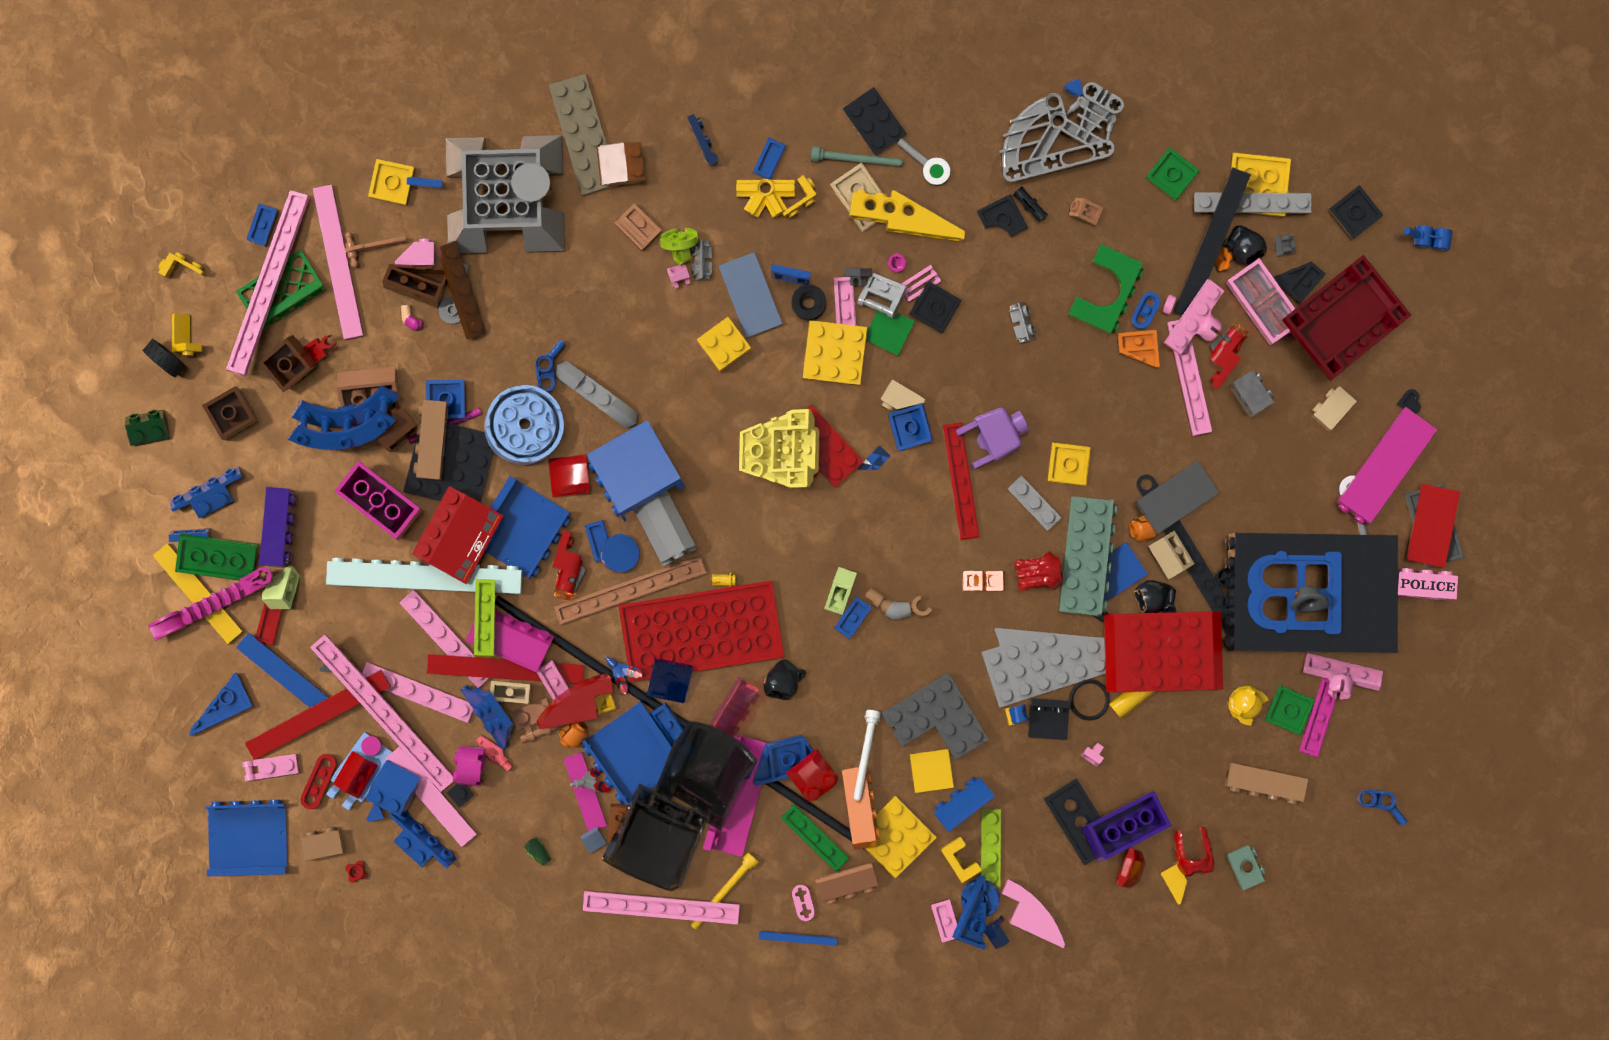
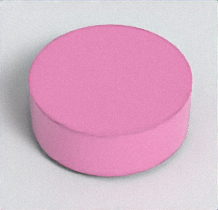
M1168 295L1163 313L1170 315L1176 296Z

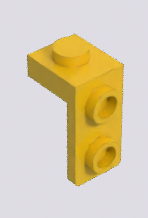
M803 175L797 179L806 197L782 213L784 218L787 216L792 218L799 213V208L804 205L808 207L815 202L814 198L817 197V194L813 190L815 185L810 178L806 179Z
M169 252L167 258H163L158 266V269H160L158 273L166 278L170 276L177 262L202 276L206 274L202 271L203 267L195 262L189 264L185 261L186 257L177 252L175 255Z
M174 313L172 314V352L182 353V356H194V352H202V344L190 343V315Z

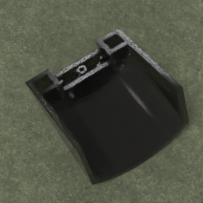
M690 721L673 743L655 792L670 801L674 797L678 798L706 815L704 821L721 831L757 763V759L740 741L728 733L707 724Z
M638 784L601 860L633 878L664 890L673 891L683 884L709 815L694 808L684 807L656 794L657 791Z

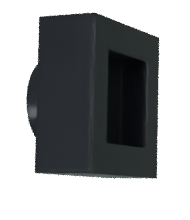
M456 784L447 792L459 808L474 796L473 792L466 785Z

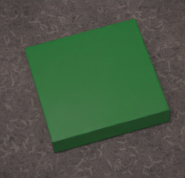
M1169 147L1145 178L1176 202L1200 170Z
M877 311L867 330L866 341L899 356L915 321L897 312L892 319L887 317V314Z
M1279 685L1264 721L1301 736L1315 699Z

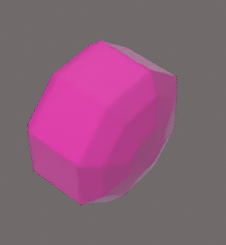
M896 253L889 257L888 267L892 272L900 273L905 270L907 261L903 255Z

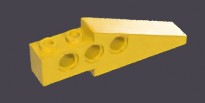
M857 190L851 195L850 219L887 224V232L957 242L964 240V230L895 190H892L890 197H887V194L884 193L870 195L867 191ZM872 202L875 205V209L868 210L865 207V203ZM887 204L892 205L894 212L887 213L884 206ZM906 207L911 208L913 215L907 216L903 209Z

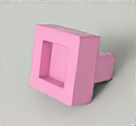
M685 263L667 269L675 289L679 288V280L683 279L686 285L690 284V276Z
M1099 743L1093 749L1087 747L1081 754V757L1097 767L1104 759L1099 755L1104 747Z

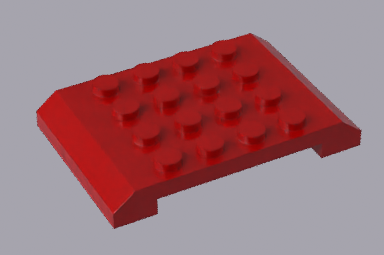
M1221 611L1104 614L1106 692L1223 689Z

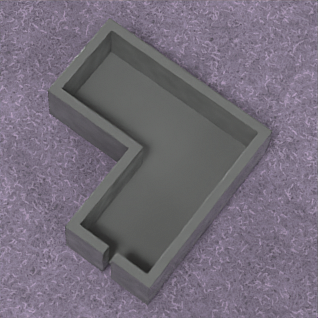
M949 673L881 713L889 727H895L896 730L892 732L901 747L933 727L936 728L955 760L989 740Z

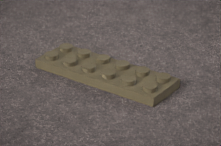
M586 74L549 84L581 195L584 196L617 186L600 185L596 147L607 145Z

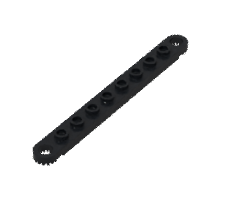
M1148 474L1140 476L1136 482V487L1142 497L1159 487L1156 480ZM1143 479L1151 481L1152 485L1149 490H1144L1141 487ZM1178 520L1164 529L1163 532L1165 536L1173 531L1176 532L1194 562V565L1186 570L1211 611H1221L1222 629L1228 636V628H1225V616H1228V608H1225L1226 595L1181 521Z

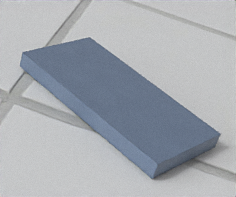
M755 252L718 266L746 338L782 325Z

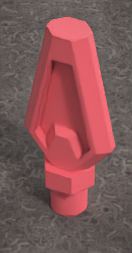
M482 735L476 739L479 747L485 748L484 752L490 763L498 764L507 772L512 769L513 766L504 756V751L501 747Z

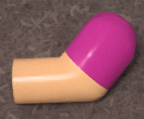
M402 305L401 311L404 325L411 330L421 329L423 326L422 320L416 319L411 315V305Z

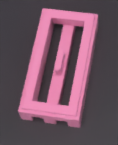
M931 265L902 283V285L907 286L927 272H931L930 275L906 290L904 296L908 302L917 298L923 288L911 296L908 293L931 278H935V281L932 282L935 285L941 282V279Z

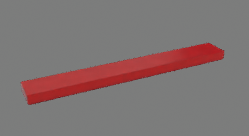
M428 654L426 674L542 682L536 672L506 659ZM555 663L566 683L577 684L583 681L584 665Z
M382 669L366 677L379 693L391 687ZM345 688L246 741L245 745L255 760L360 704V702Z

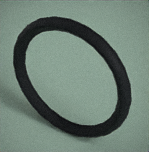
M1087 679L1074 686L1069 701H1071V709L1076 716L1084 720H1096L1107 711L1110 697L1109 693L1106 692V687L1101 682ZM1084 684H1096L1105 693V706L1095 716H1084L1074 706V694Z

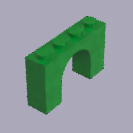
M1100 244L1091 264L1107 270L1116 276L1120 284V295L1114 303L1108 306H1097L1076 296L1068 317L1110 335L1112 331L1116 332L1120 324L1117 319L1120 314L1124 315L1128 306L1125 303L1128 296L1132 297L1136 286H1133L1136 279L1140 280L1144 269L1141 268L1142 262Z

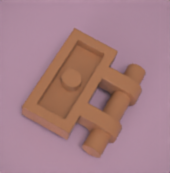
M547 698L510 712L517 731L525 728L526 734L519 736L522 743L535 741V738L545 734L546 736L550 735L552 731L558 729V726L533 731L531 729V725L536 724L540 714L549 705Z

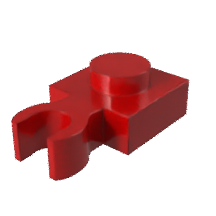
M332 335L324 336L322 341L319 338L314 339L303 347L316 363L329 355L326 349L336 345V342L330 345L327 342L328 338Z

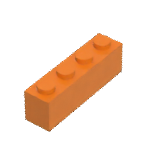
M859 767L842 770L854 850L877 846V840L880 839L879 829L874 827V821H877L876 809L871 807V803L874 802L873 791H869L868 784H872L870 772H867L865 776L861 800L855 801L853 798Z

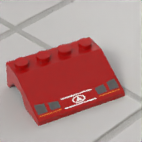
M449 486L412 555L418 560L439 569L467 585L504 516Z

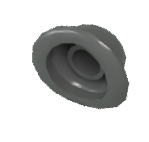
M1303 586L1295 592V600L1290 604V609L1301 613L1319 612L1328 607L1329 601L1325 596L1321 595L1318 588Z

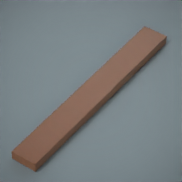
M701 555L554 606L560 625L705 575L707 572Z

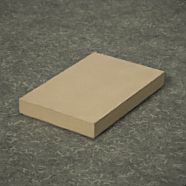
M862 163L830 184L848 212L853 192L863 190L867 191L870 195L882 193ZM872 202L865 203V207L868 210L875 209V205ZM890 204L884 206L887 213L894 211ZM853 219L862 233L877 223Z

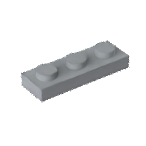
M1022 475L1007 488L1046 531L1061 519L1059 514Z

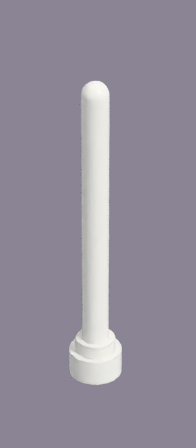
M867 710L865 714L867 730L853 798L855 801H860L862 797L874 729L881 719V713L875 710Z

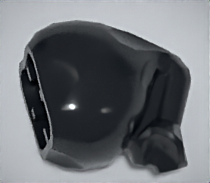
M1241 225L1235 226L1222 244V247H1226L1228 251H1233L1235 259L1243 265H1250L1257 259L1264 257L1267 251L1265 239L1259 233Z
M1146 580L1135 589V598L1142 613H1159L1161 610L1164 613L1176 612L1174 604L1176 589L1173 586L1155 580Z
M789 660L779 661L771 668L764 679L763 688L766 696L781 700L791 699L798 690V682L805 678L806 671L795 667Z

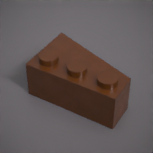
M389 264L382 281L383 288L437 308L448 283L443 267Z

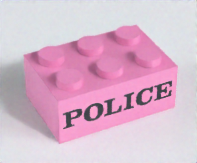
M1399 569L1398 597L1448 601L1457 599L1458 576H1453V572L1441 571L1438 574H1433V570H1422L1419 573H1414V569Z

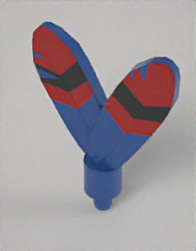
M605 657L608 661L607 664L613 669V675L619 691L627 694L628 683L625 675L639 678L643 676V672L639 668L618 664L613 658Z

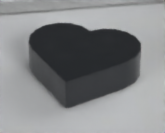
M1414 389L1407 390L1396 405L1402 409L1407 407L1417 414L1421 409V405L1418 402L1419 393Z

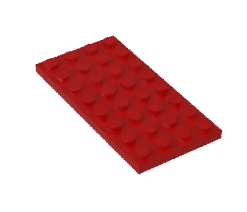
M772 580L618 605L627 664L639 668L643 672L642 677H630V682L784 657Z

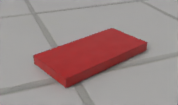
M1421 484L1406 560L1445 568L1460 491Z

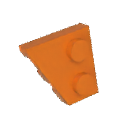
M1157 330L1117 334L1120 354L1155 368L1160 367Z

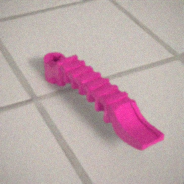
M260 567L241 578L239 582L232 583L231 586L222 588L221 591L212 593L211 596L204 597L197 603L193 602L189 607L184 606L181 611L172 612L152 622L148 627L155 641L183 629L189 624H194L195 621L202 620L205 616L214 614L213 612L222 610L223 607L232 605L233 602L240 601L243 597L250 596L259 589L268 586L273 581V573L266 567ZM261 572L268 574L266 581L262 579L257 580L261 577Z

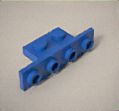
M239 467L229 468L224 474L218 477H211L206 483L200 486L196 485L188 492L174 496L169 501L172 512L191 504L198 518H201L233 502V498L226 485L242 477Z
M407 811L400 817L392 813L389 815L403 829L393 842L419 866L423 867L432 856L446 869L456 860L452 852L427 832L420 823L416 822Z

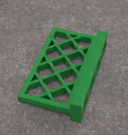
M302 250L288 257L286 265L289 264V266L284 268L288 270L286 279L280 280V282H284L283 291H276L275 293L276 295H281L280 302L276 305H271L262 331L327 290ZM301 256L304 261L302 269L292 267L294 260ZM291 270L301 272L299 282L289 280ZM304 273L313 275L314 281L309 284L302 283ZM259 276L236 290L246 309H248V303L251 300L245 299L242 293L249 289L254 290L255 287L253 286L257 284ZM288 283L298 285L295 293H286Z

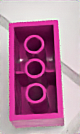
M357 461L334 491L398 541L422 511L419 506L360 461Z

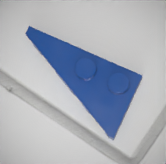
M234 673L228 683L221 689L217 697L206 708L203 715L192 726V729L189 731L190 736L253 707L238 673Z
M979 874L952 937L985 950L986 944L983 943V932L986 931L984 891L987 889V883L985 881L986 877Z

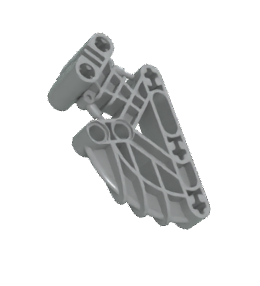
M1089 82L1083 87L1082 96L1078 97L1077 101L1066 112L1061 96L1056 93H1051L1047 97L1034 102L1023 110L1017 118L1010 120V123L1013 124L1008 133L1003 134V137H1006L1003 150L999 152L1000 154L1002 153L1004 179L1009 183H1014L1111 157L1114 152V144L1110 141V135L1113 133L1116 116L1120 115L1123 110V100L1113 93L1110 94L1108 90H1103V87ZM1090 88H1092V91H1096L1093 97H1090V94H1086ZM1052 97L1057 98L1059 101V105L1055 108L1048 105V100ZM1112 102H1116V105L1119 104L1116 111L1113 110L1114 108H1110ZM1079 107L1084 110L1083 115L1077 114V117L1081 119L1080 126L1067 119V116L1072 111L1075 112ZM1048 116L1049 122L1032 126L1042 117ZM1054 117H1062L1064 120L1063 125L1055 126L1053 124ZM1102 121L1107 123L1106 140L1091 133L1095 128L1103 129L1099 125ZM1048 126L1040 140L1021 144L1027 131ZM1060 131L1083 144L1082 146L1048 154ZM1103 144L1111 147L1108 154L1101 151L1098 152L1099 157H1095L1096 151L1093 146H1097V150L1103 148ZM1037 145L1028 160L1019 162V150L1021 148ZM1085 148L1090 149L1093 153L1090 159L1072 164H1065L1062 160L1064 154ZM1055 156H1059L1061 167H1058V163L1053 164L1051 169L1048 166H1044L1046 159L1056 161L1057 158ZM1022 165L1023 177H1020V173L1015 174L1013 179L1006 175L1009 173V169L1018 171V166Z

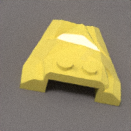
M810 409L790 410L781 417L771 418V421L767 423H760L740 432L739 471L765 478L790 488L810 487L813 482V475L819 470V429L814 427L815 419Z

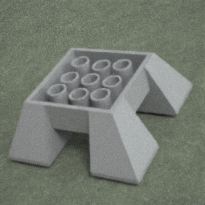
M562 135L523 136L521 148L509 150H485V137L446 138V176L462 177L463 209L447 215L448 242L456 241L460 254L487 253V231L522 230L525 252L564 251V212L544 208L542 199L533 203L524 202L516 196L511 185L512 175L515 170L527 163L540 165L548 174H563ZM501 166L507 168V172L504 175L497 174V170ZM482 186L488 187V192L485 195L478 194V190ZM500 186L508 188L507 192L503 195L497 192ZM501 205L508 206V210L504 214L498 213V208Z

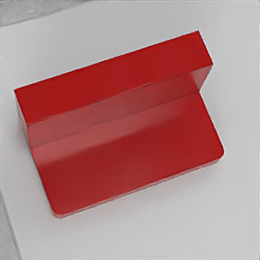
M351 751L333 785L359 799L378 765Z

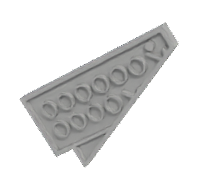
M995 628L999 647L981 652L999 708L1105 674L1104 638Z

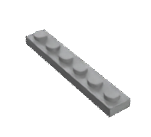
M1195 192L1194 213H1214L1222 193ZM1243 193L1236 213L1310 214L1311 193Z

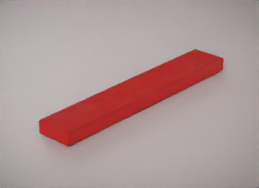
M962 422L942 425L960 540L978 538L980 536L964 434L957 436L955 432L962 427Z

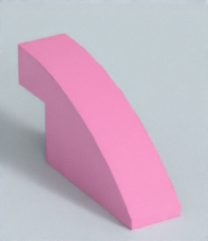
M1007 879L1001 893L1019 901L1009 923L1064 948L1065 943L1059 928L1042 903L1023 887Z

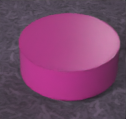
M366 737L361 743V749L366 755L374 756L380 752L381 742L376 737Z

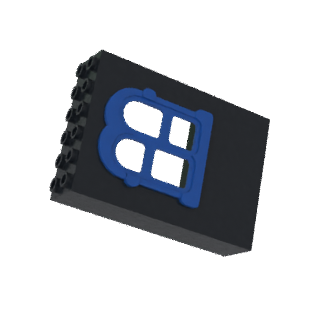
M1233 533L1228 535V538L1225 540V549L1228 550V558L1225 559V569H1228V577L1225 578V588L1228 589V597H1225V608H1228V616H1225V628H1228V636H1225V647H1228V652L1398 653V535ZM1270 564H1295L1297 566V587L1294 589L1271 588L1263 581V571ZM1308 564H1324L1328 566V587L1326 589H1319L1321 595L1325 596L1329 601L1327 621H1297L1295 611L1290 609V604L1295 600V592L1305 586V567ZM1272 596H1284L1287 598V619L1285 621L1270 620L1264 615L1262 607L1266 599Z

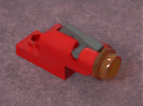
M1238 322L1228 328L1211 344L1210 362L1221 370V372L1216 371L1210 379L1213 382L1210 386L1215 390H1218L1241 359L1235 353L1239 352L1242 343L1248 337L1249 331Z
M563 530L552 566L560 570V572H557V582L554 591L555 597L569 601L570 596L573 597V592L576 591L586 570L582 566L581 555L567 551V548L572 547L574 537L571 536L572 532Z

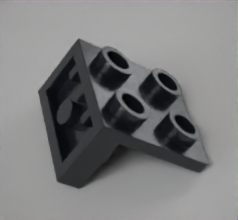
M1031 698L1028 737L1067 740L1071 701Z

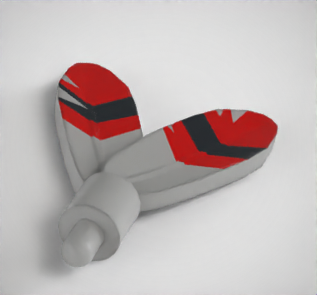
M595 766L581 779L570 783V786H575V788L584 786L598 793L610 791L607 784L595 780L602 773Z

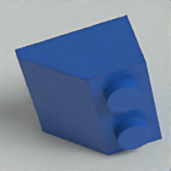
M387 759L374 779L366 800L400 817L409 809L421 777Z

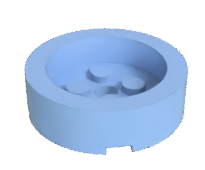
M521 385L508 388L494 399L487 411L484 422L487 442L495 454L509 463L516 465L538 463L547 458L561 440L564 430L561 408L548 392L536 386ZM527 419L530 422V427L528 429H521L519 425L520 420Z

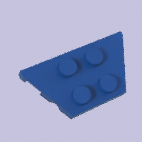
M465 685L460 691L472 706L474 714L483 722L485 730L493 736L499 747L504 751L510 746L507 740L511 738L513 723L491 692L483 691L479 688L470 690L469 685Z
M798 735L766 743L753 778V784L759 786L789 778L785 772L789 771L814 751L805 737Z

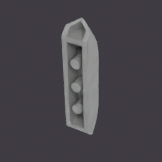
M566 361L556 365L555 377L623 427L628 428L636 424L638 413L569 362Z

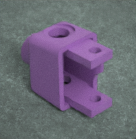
M999 407L975 417L973 422L955 431L957 436H960L975 428L978 429L979 434L976 441L980 449L987 450L990 455L972 463L975 470L991 461L996 463L1018 450L1022 445L1019 436L1029 432V428L1020 411L1008 415L1004 407Z

